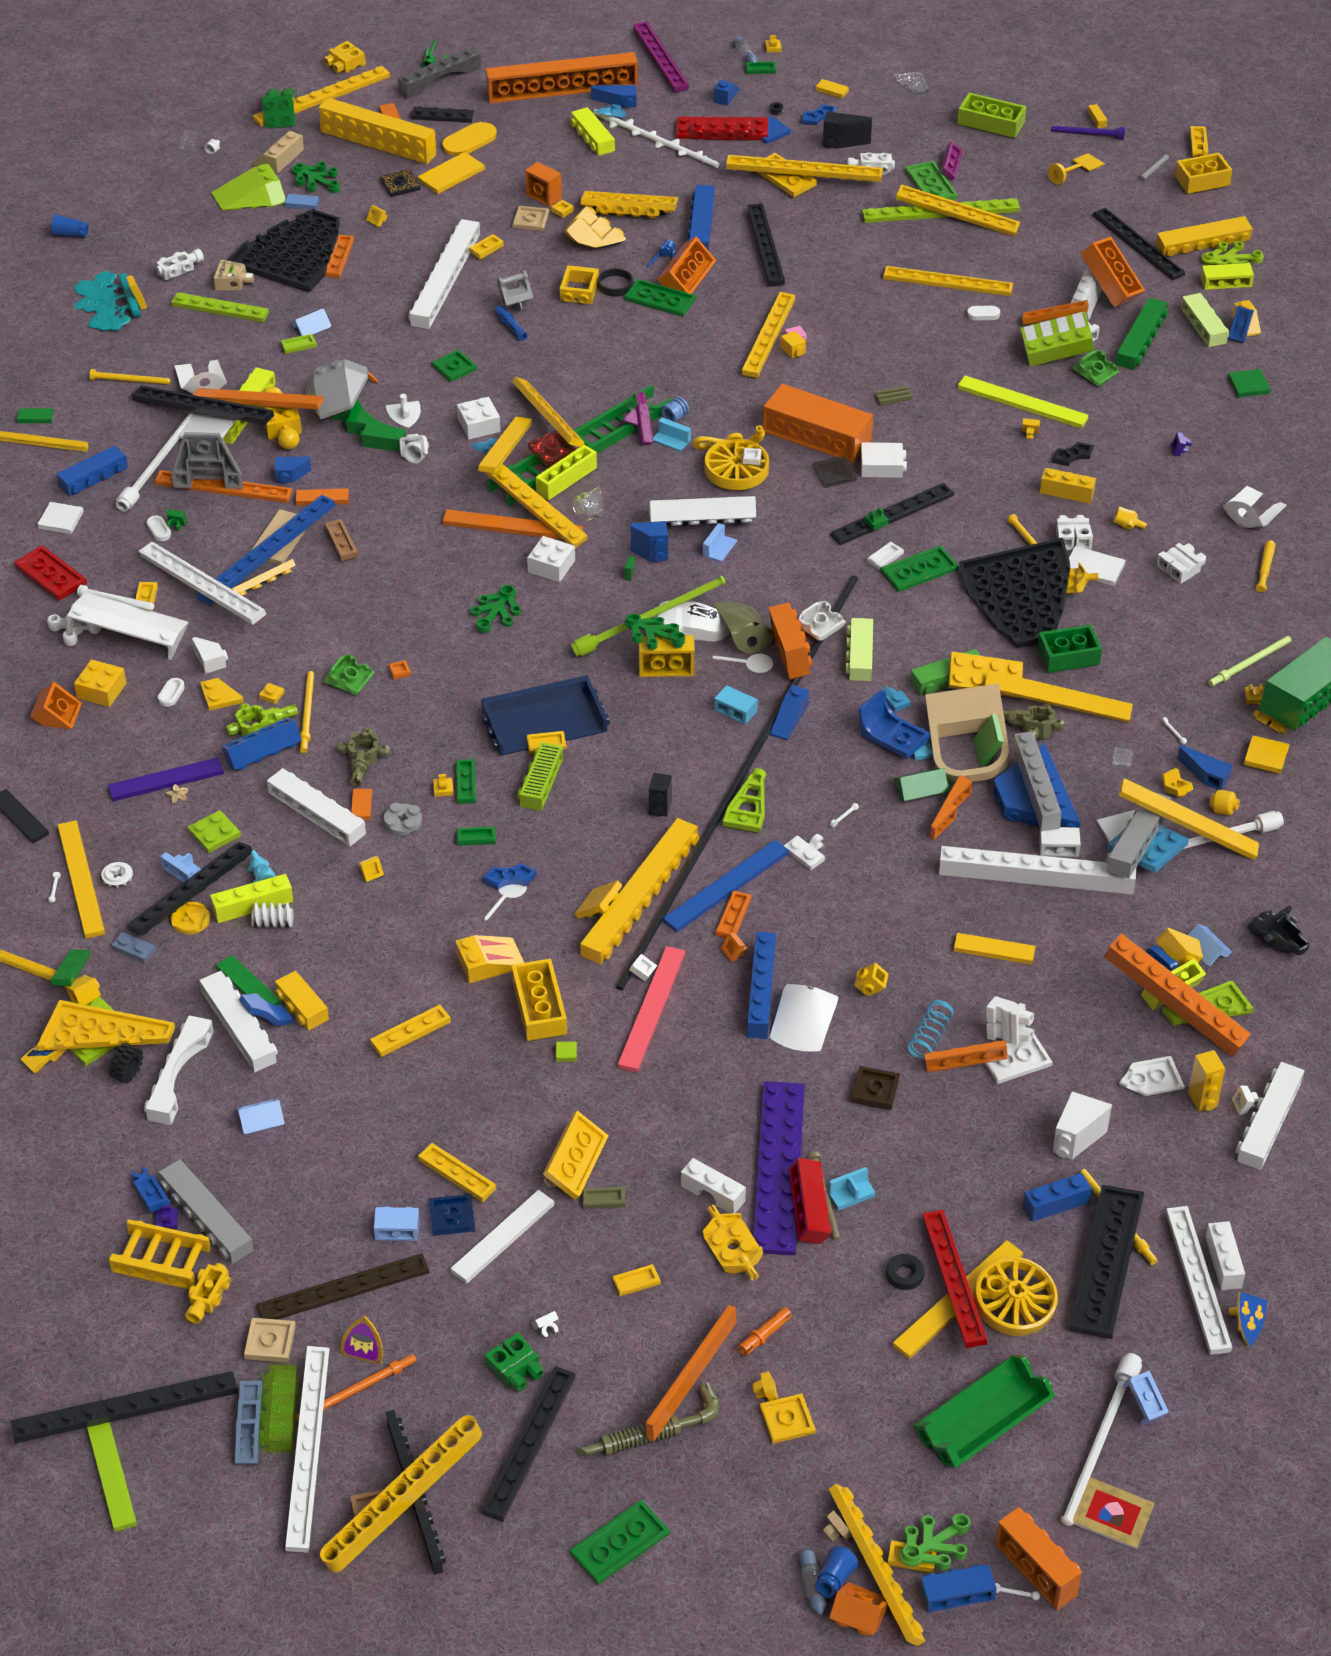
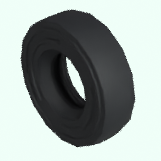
M911 1254L895 1255L886 1266V1277L888 1282L895 1288L900 1290L915 1289L924 1279V1266L921 1260ZM907 1266L914 1273L911 1277L903 1278L898 1275L897 1270L900 1267Z

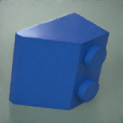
M666 521L630 524L631 552L650 562L668 560Z

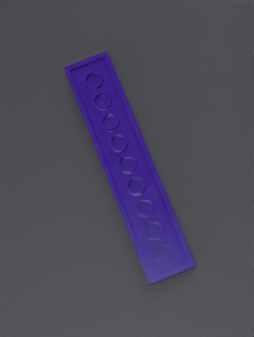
M764 1081L754 1222V1239L759 1247L762 1246L763 1254L796 1256L797 1228L789 1167L798 1157L801 1158L804 1083Z

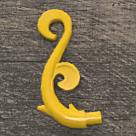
M757 426L755 434L745 440L757 444L762 442L765 436L763 427ZM732 433L726 437V440L743 439V436L740 433ZM700 436L692 441V446L696 450H707L712 446V443L716 444L724 439Z

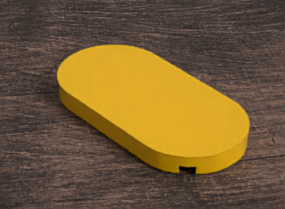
M486 122L473 123L446 137L443 140V150L452 156H455V154L460 155L463 152L469 154L495 140L497 134L496 127Z

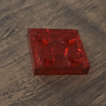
M557 430L528 443V448L547 467L556 464L576 450Z

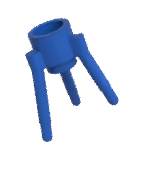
M669 239L664 241L658 253L647 266L650 267L661 254L664 256L671 255L672 260L677 253L674 250V242Z

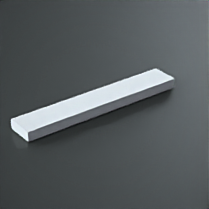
M540 1190L536 1191L452 1266L451 1273L467 1284L554 1206V1201Z

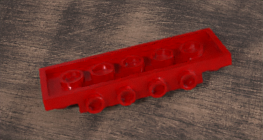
M677 117L676 139L762 140V137H768V117Z

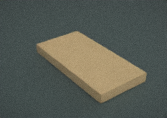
M279 509L252 550L297 514ZM304 532L266 562L278 565L283 564Z

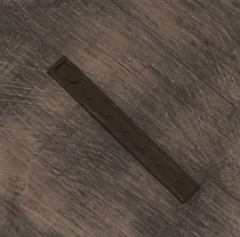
M423 1253L257 1303L256 1305L262 1319L278 1320L428 1274L429 1268Z

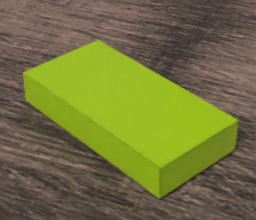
M312 334L280 341L285 354L317 347Z

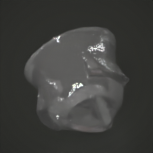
M600 485L590 492L579 494L573 500L575 514L579 518L585 519L586 522L593 518L604 519V504Z

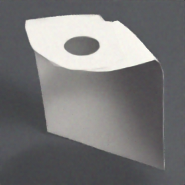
M218 360L210 361L208 365L209 372L200 373L195 376L191 364L174 365L181 389L190 393H194L197 388L220 389L227 383ZM203 378L210 380L207 386H201L199 382Z
M1246 486L1234 498L1224 504L1223 508L1236 524H1241L1243 528L1267 526L1287 505L1281 502L1274 504L1259 517L1251 506L1263 493ZM1246 512H1248L1247 517H1242Z
M787 984L782 993L770 1038L794 1050L821 1051L837 1005L838 996L815 987Z

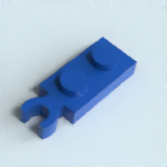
M142 1167V1174H136L134 1170L131 1171L134 1188L149 1213L162 1209V1206L169 1205V1199L153 1174L148 1176L145 1167Z

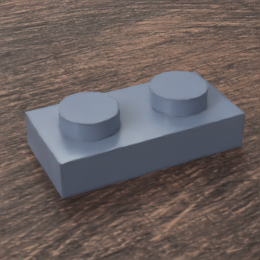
M124 932L111 944L113 950L144 963L156 950L155 945Z

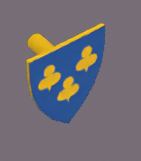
M1238 1292L1237 1307H1230L1229 1315L1238 1316V1331H1241L1249 1347L1256 1341L1263 1328L1267 1300Z

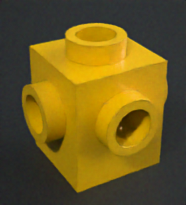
M875 962L858 970L854 986L866 996L879 993L886 988L888 973Z

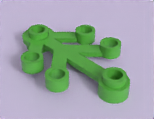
M964 1514L954 1515L951 1526L933 1537L935 1519L928 1515L923 1516L920 1524L923 1530V1543L919 1546H916L919 1530L915 1526H907L904 1532L907 1545L900 1551L899 1558L901 1562L911 1567L918 1566L921 1562L936 1564L939 1569L947 1570L951 1563V1558L948 1555L940 1554L937 1556L925 1553L929 1551L950 1553L958 1560L965 1559L967 1555V1547L965 1545L944 1544L943 1542L956 1534L964 1535L967 1533L970 1527V1518Z

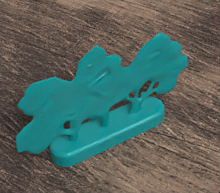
M104 271L98 273L94 281L81 280L74 286L77 294L85 296L77 301L74 308L84 309L86 312H97L90 319L88 327L104 331L109 329L114 331L120 330L122 325L129 323L131 320L128 315H124L126 309L131 310L134 318L141 317L136 298L127 281L126 272L119 274L118 277L121 284L118 285L113 284L116 274ZM118 287H122L124 294L118 296L113 291ZM126 297L127 305L122 307L116 305L115 301L117 299ZM117 310H120V313L115 316L114 313Z

